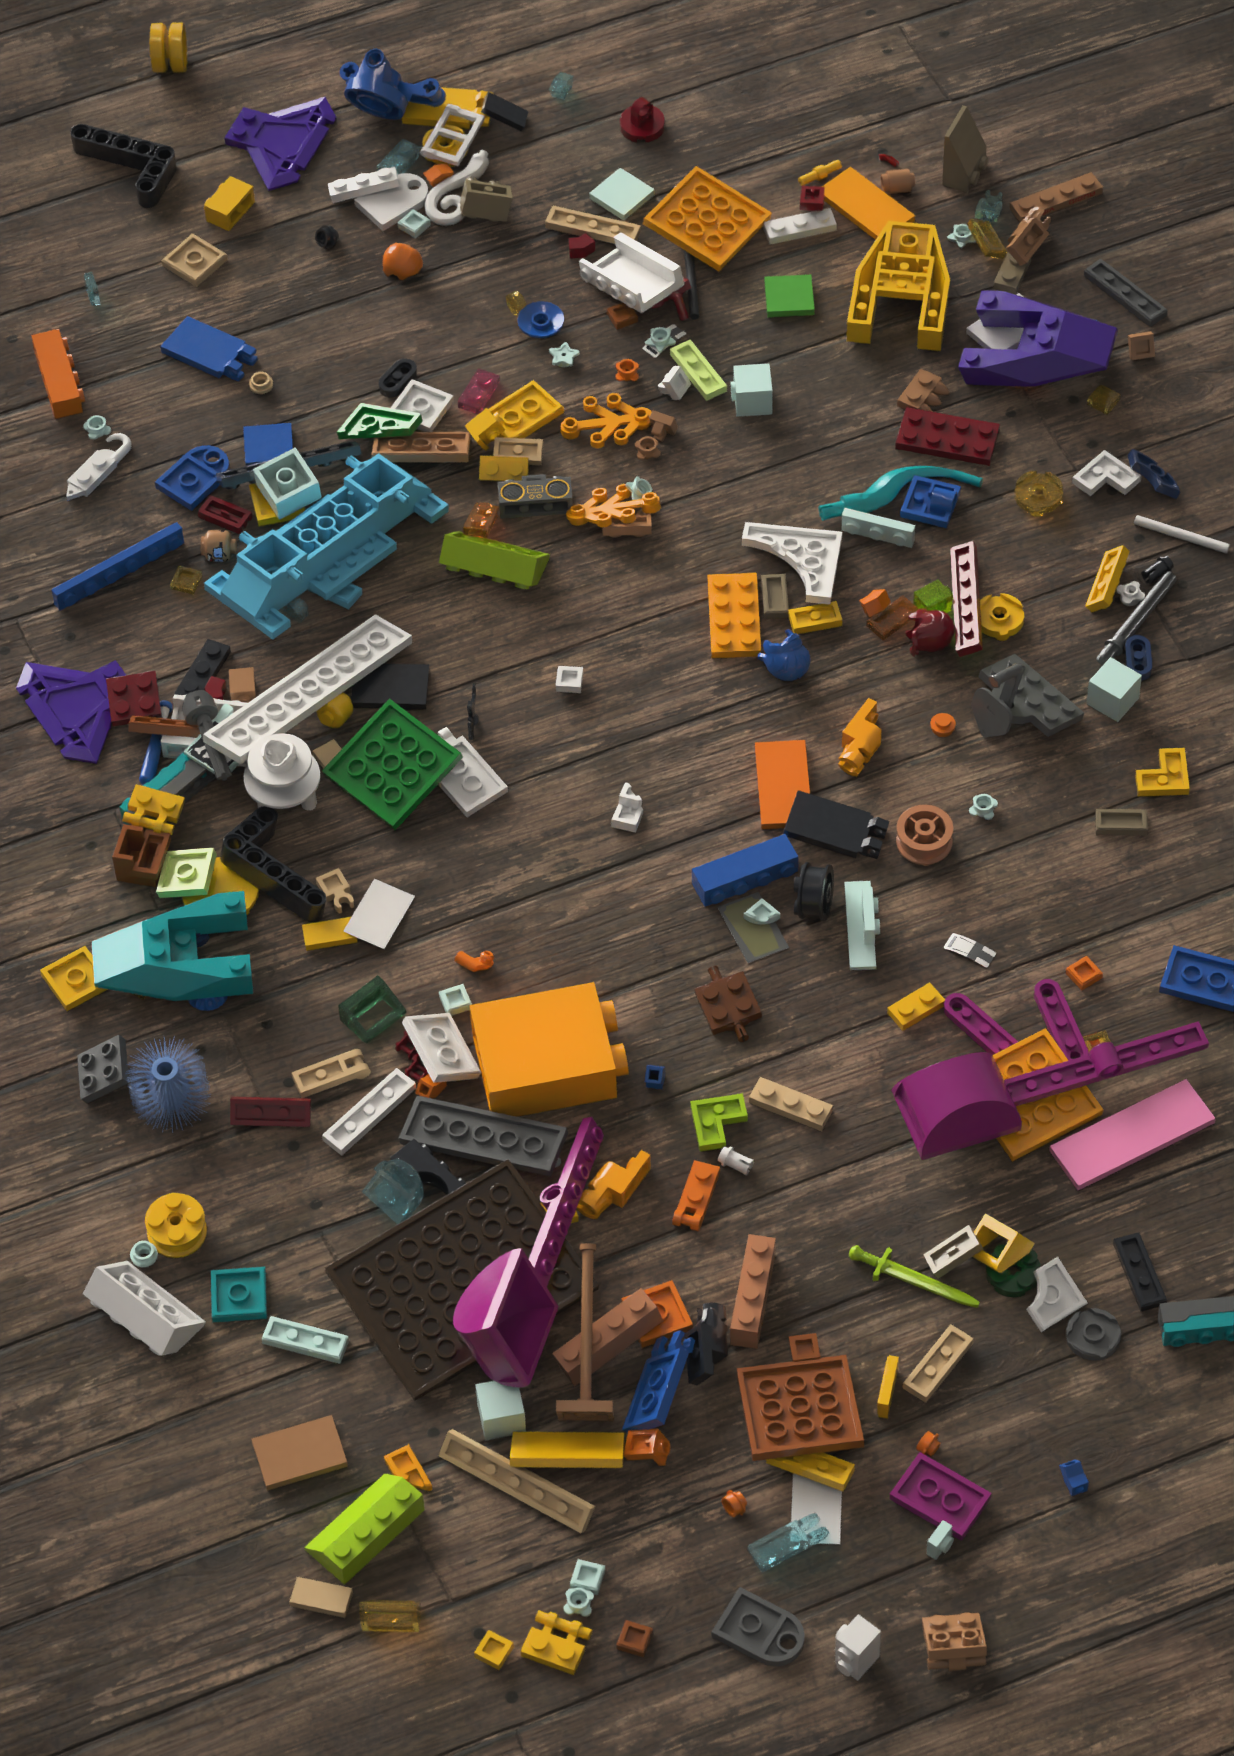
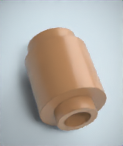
M909 169L886 171V174H881L882 191L888 192V194L911 192L912 187H915L914 173H910Z

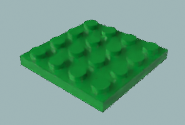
M389 698L324 767L322 773L379 819L396 830L459 763L463 756L461 752Z

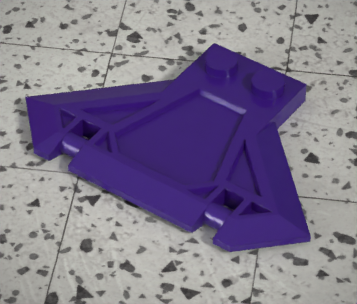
M326 97L271 114L243 107L224 140L226 145L248 151L268 191L299 181L301 175L296 173V171L307 168L329 132V128L325 127V124H334L336 116Z
M116 660L90 673L26 662L16 690L20 696L24 694L30 695L25 700V703L55 746L59 744L65 745L60 750L65 759L97 764L112 725L106 679L126 676Z

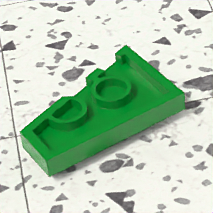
M360 403L339 428L337 435L339 439L411 436L423 422L421 413Z

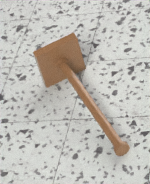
M584 1243L580 1244V1251H582L580 1398L577 1400H556V1413L558 1421H614L613 1401L591 1399L593 1254L596 1251V1244Z

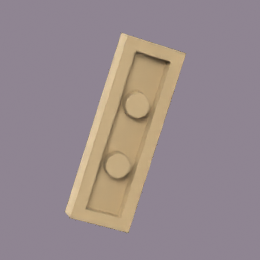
M762 1077L759 1078L749 1096V1103L819 1131L823 1130L833 1111V1105Z
M950 1324L904 1381L903 1389L926 1403L973 1345L974 1338Z

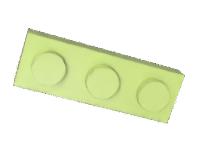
M691 340L670 348V356L678 366H681L686 376L706 401L727 392L725 382Z

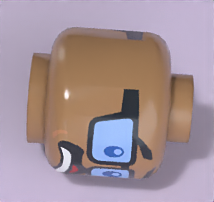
M209 530L205 536L201 537V555H205L206 560L210 562H228L231 559V555L237 552V540L232 539L231 533L227 530Z

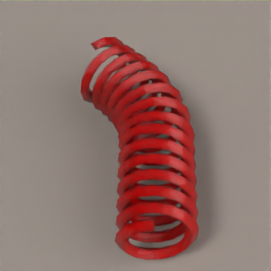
M879 154V160L887 161L894 167H898L899 161L892 156Z

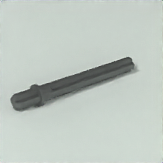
M1168 571L1163 574L1111 639L1106 640L1104 649L1096 658L1101 666L1110 657L1114 659L1122 654L1127 639L1137 631L1177 581V577L1172 572Z

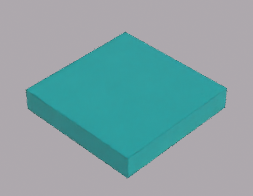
M265 1267L211 1270L212 1322L267 1319Z

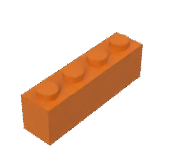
M59 329L31 335L34 352L55 419L82 413L81 403L85 402L82 388H77V385H80L77 371L72 372L71 369L75 368L72 355H67L66 351H69L66 337H61Z

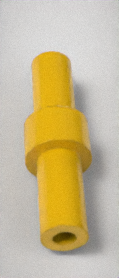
M836 160L825 166H817L813 168L812 172L799 177V184L804 186L815 180L825 179L828 177V174L841 169L842 164L839 160Z

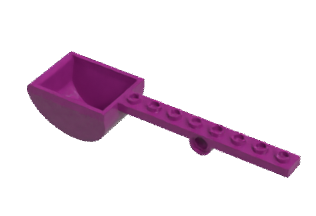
M1198 1021L1115 1047L1112 1042H1104L1093 1047L1088 1055L1005 1080L991 1053H971L936 1063L909 1075L892 1088V1093L921 1160H926L1021 1131L1022 1121L1016 1106L1208 1049L1209 1042Z
M593 1117L582 1119L559 1182L545 1188L540 1195V1200L547 1213L529 1259L522 1248L511 1250L500 1256L470 1283L455 1308L453 1316L455 1329L485 1374L499 1384L517 1388L526 1387L530 1384L559 1306L547 1289V1285L603 1140V1132Z

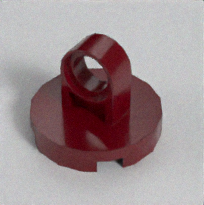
M644 97L635 100L631 107L622 112L619 119L621 133L632 142H637V139H645V143L658 139L664 132V114Z

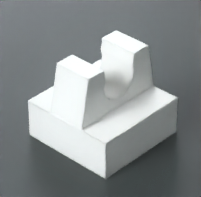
M673 366L670 372L665 375L662 383H659L658 388L662 394L670 395L672 400H680L690 387L691 382L681 366Z

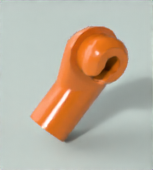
M459 951L454 961L471 972H478L490 969L493 966L494 955L490 951H484L480 954V957L473 958L463 951Z

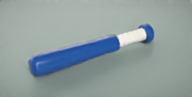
M162 700L160 701L162 718L167 719L168 714L173 709V705L169 701ZM151 734L139 777L142 785L156 777L162 749V735Z

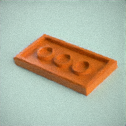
M805 740L755 742L761 830L785 828L797 791L810 794Z

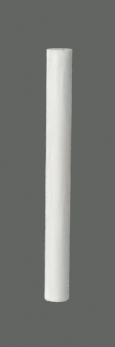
M1139 515L1136 516L1134 521L1135 525L1226 554L1230 548V544Z

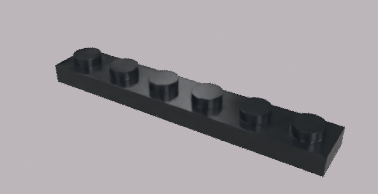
M351 440L302 452L300 455L308 467L316 465L318 467H326L331 465L332 461H346L351 455L354 458L357 455H361V448L357 442ZM268 461L216 473L217 482L223 488L226 487V489L238 488L240 484L246 482L255 484L253 469Z

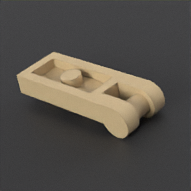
M354 1049L291 1073L301 1098H305L356 1078L364 1079L370 1075L371 1071L368 1065L363 1062L364 1056L361 1050ZM351 1064L353 1067L347 1068L346 1065Z

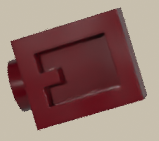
M802 186L800 210L823 211L825 187Z

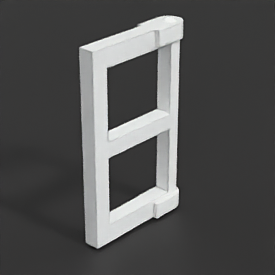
M447 104L420 154L432 160L436 159L459 166L485 120V116L462 109L456 105ZM450 115L473 121L474 124L468 135L443 128ZM438 135L463 142L456 156L431 148Z

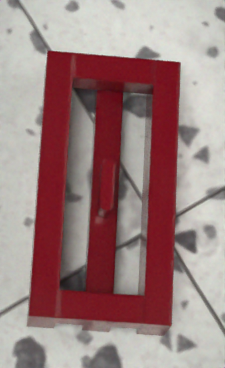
M212 495L207 498L198 510L199 518L237 534H241L243 532L242 528H246L248 525L247 521H251L253 518L251 511ZM229 513H231V514H233V515H236V516H238V517H241V519H240V518H237V517H235V516H232V515H230Z

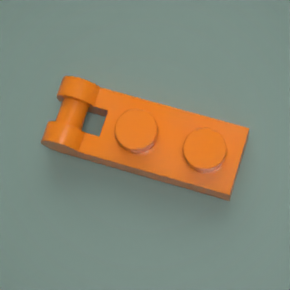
M694 1160L678 1207L674 1212L672 1225L679 1227L686 1225L690 1226L691 1230H700L720 1174L719 1166ZM686 1212L692 1213V1214H694V1215H693V1216L687 1215Z

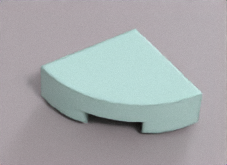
M761 898L744 913V919L754 924H770L780 919V912Z

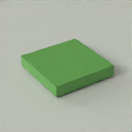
M811 275L764 277L767 317L814 315Z

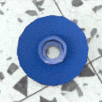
M539 301L526 305L519 312L517 321L519 328L524 334L535 338H546L560 331L564 324V315L562 310L553 303Z

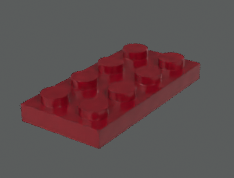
M906 407L895 442V449L990 466L1000 431V424Z

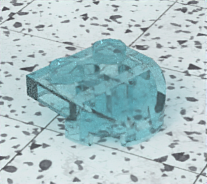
M400 1159L382 1161L374 1168L377 1173L362 1190V1193L394 1222L399 1224L408 1219L421 1203L423 1184L419 1174L409 1163Z

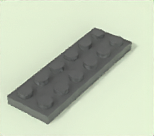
M417 1095L399 1136L400 1144L406 1145L415 1139L419 1144H425L434 1152L499 1165L509 1159L517 1170L551 1177L567 1138L568 1130L567 1127Z

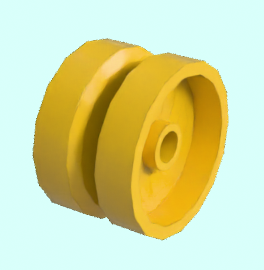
M152 23L149 47L153 73H166L169 60L173 72H186L187 37L185 24L172 23L169 28L168 37L167 28L164 23Z

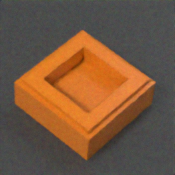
M1088 956L1066 968V974L1081 991L1103 977L1101 970Z

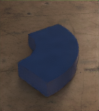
M1131 449L1128 454L1131 469L1144 476L1153 485L1155 491L1177 499L1181 492L1174 478L1169 473L1165 475L1164 470L1157 465L1156 461L1135 449Z

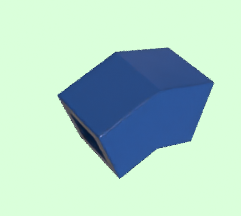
M647 1065L645 1075L646 1087L663 1089L665 1067Z
M1075 1459L1059 1465L1071 1496L1088 1491L1089 1482L1084 1474L1081 1461Z

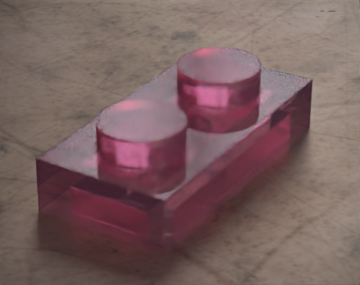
M478 368L457 401L458 408L480 414L500 383V375Z

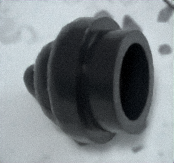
M325 225L316 231L315 240L320 247L329 249L337 244L339 234L332 226Z

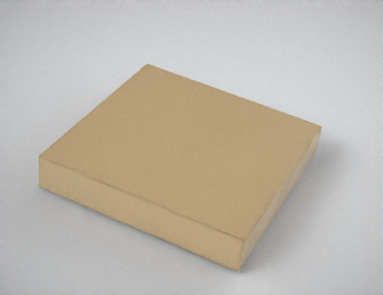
M192 233L161 261L163 267L197 287L224 264L228 258L226 253Z

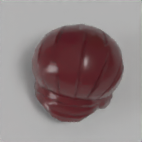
M922 608L908 615V619L915 621L914 628L905 631V635L908 639H912L913 646L910 648V653L913 657L918 655L919 651H941L951 643L955 634V627L950 616L944 611H930Z

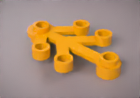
M611 393L607 396V406L610 409H617L626 414L619 416L598 405L595 397L588 396L583 400L584 410L589 413L592 412L601 418L577 421L573 417H568L561 423V435L566 439H575L579 436L581 430L603 428L600 432H595L590 436V443L593 448H602L613 432L615 443L617 445H625L628 443L629 437L637 429L644 430L650 427L649 417L652 411L644 407L635 409L622 402L619 394ZM628 424L625 429L616 430L620 425Z
M626 484L617 486V494L610 499L607 497L606 489L597 488L592 491L593 498L585 504L571 506L566 512V517L572 525L576 526L591 522L599 527H608L612 524L611 517L622 520L623 523H632L636 520L634 508L641 507L642 511L648 514L658 512L661 509L660 498L656 493L648 492L642 496V499L621 502L631 496L630 490L625 486Z

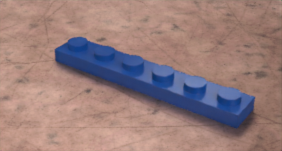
M175 522L51 589L54 605L59 611L72 606L84 597L94 594L97 590L108 584L116 582L121 577L136 571L151 561L157 560L169 551L177 549L184 544L182 527Z

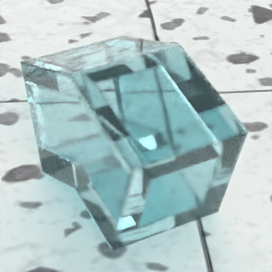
M563 72L555 76L549 88L551 96L564 100L567 93L572 89L573 76Z

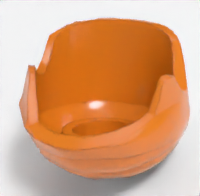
M404 243L392 244L383 255V272L388 277L393 274L400 280H405L417 274L423 267L420 253Z

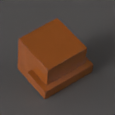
M123 824L112 856L117 881L157 887L161 869L171 842V834L165 832L157 833L147 829L144 833L143 827Z

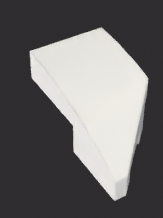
M629 783L624 784L619 795V804L612 817L611 827L636 833L643 815L642 799L639 795L635 796L631 791Z

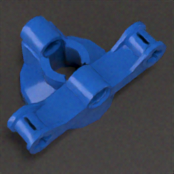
M380 49L368 51L360 68L354 62H347L340 68V76L347 84L344 91L345 98L355 107L373 116L392 120L401 119L409 102L438 107L446 100L445 91L440 88L439 82L434 78H428L415 84L403 82L401 75L391 68L389 60Z

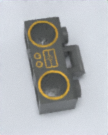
M546 474L522 476V480L519 481L508 479L504 482H498L500 519L566 514L567 510L573 506L570 477L555 476L553 478H546Z

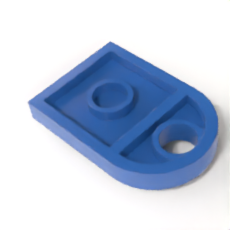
M214 446L193 448L155 481V487L192 511L220 485L217 482L216 473L230 470L229 459L224 451ZM213 457L219 458L216 462L207 461Z

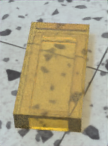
M970 219L967 227L984 256L1004 259L1007 251L990 222Z

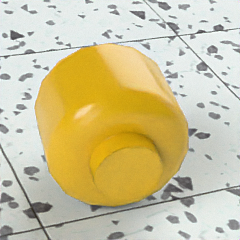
M342 692L316 711L317 717L325 726L330 728L341 727L353 714V705L350 697Z

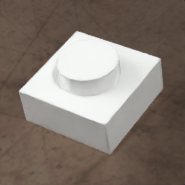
M558 666L556 692L581 693L583 667Z

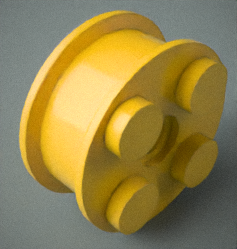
M170 1193L155 1200L147 1210L145 1225L148 1240L156 1247L159 1254L171 1258L185 1257L197 1251L205 1241L207 1227L204 1210L193 1197L181 1193Z

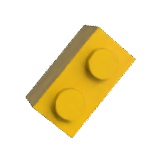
M230 176L218 187L214 195L206 200L204 204L206 221L230 231L255 203L253 186Z

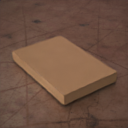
M332 1415L251 1439L267 1490L348 1467Z

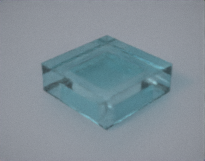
M92 272L84 273L85 287L92 306L100 304V298Z

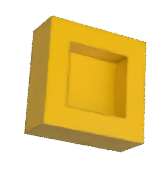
M488 1630L475 1650L474 1658L500 1670L513 1650L514 1644L512 1641Z

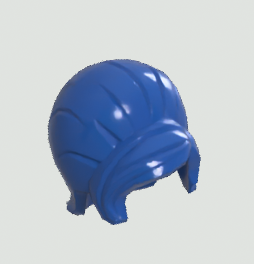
M787 629L785 631L787 638H785L783 643H772L769 640L764 641L763 648L766 654L759 653L758 660L765 663L768 671L775 678L782 681H793L801 678L808 671L811 657L809 651L802 644L800 635Z

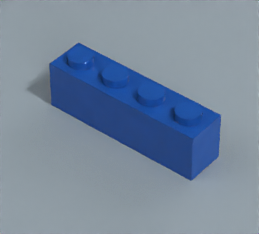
M786 834L693 868L692 885L704 907L718 904L724 899L734 895H742L750 889L768 885L774 880L789 877L798 872V855Z

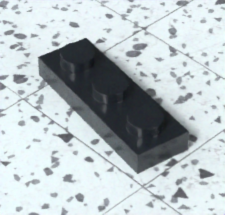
M207 639L174 694L187 695L193 691L205 690L210 677L217 676L230 655V646Z

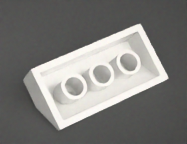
M128 1261L96 1267L83 1292V1295L91 1300L90 1302L93 1306L104 1310L110 1315L112 1321L123 1325L130 1331L131 1336L142 1340L157 1355L162 1356L178 1352L206 1323V1321Z

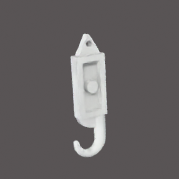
M116 433L106 438L107 442L121 440L123 445L116 452L108 449L97 450L67 480V500L83 495L87 497L117 467V464L131 449L132 442L128 436Z

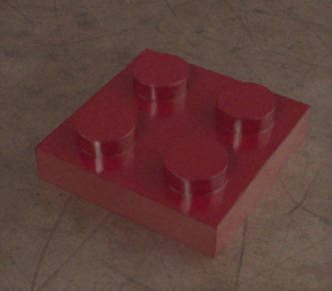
M156 671L106 679L113 727L129 724L132 715L162 718Z

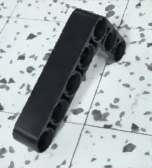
M85 124L75 125L70 131L75 153L143 171L136 182L138 203L144 208H152L158 204L177 170L175 152L172 147Z
M266 806L257 808L224 837L220 855L221 862L305 921L312 923L320 921L324 914L326 894L261 849L275 834L278 813L274 808Z

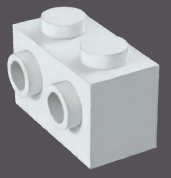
M859 1614L849 1625L844 1624L835 1636V1664L845 1676L851 1675L857 1681L880 1657L881 1631Z

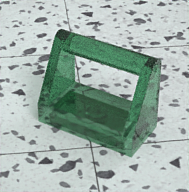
M378 975L338 1005L340 1020L366 1044L407 1013L389 986ZM383 999L394 1010L366 1031L357 1018Z

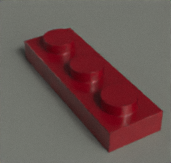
M231 1097L230 1125L310 1127L311 1099Z

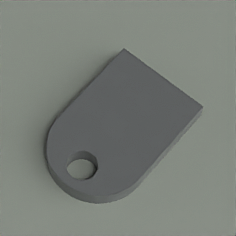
M739 1587L711 1632L712 1638L768 1666H784L793 1662L801 1654L804 1647V1629L796 1616ZM785 1639H791L795 1641L796 1646L793 1649L787 1650L781 1647L780 1643Z

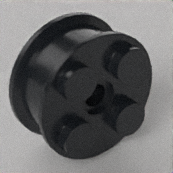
M805 862L801 866L800 877H796L794 881V892H798L794 904V915H798L800 919H804L807 915L820 917L821 921L827 920L831 910L834 891V870L832 865L828 864L825 868L813 867L810 862Z

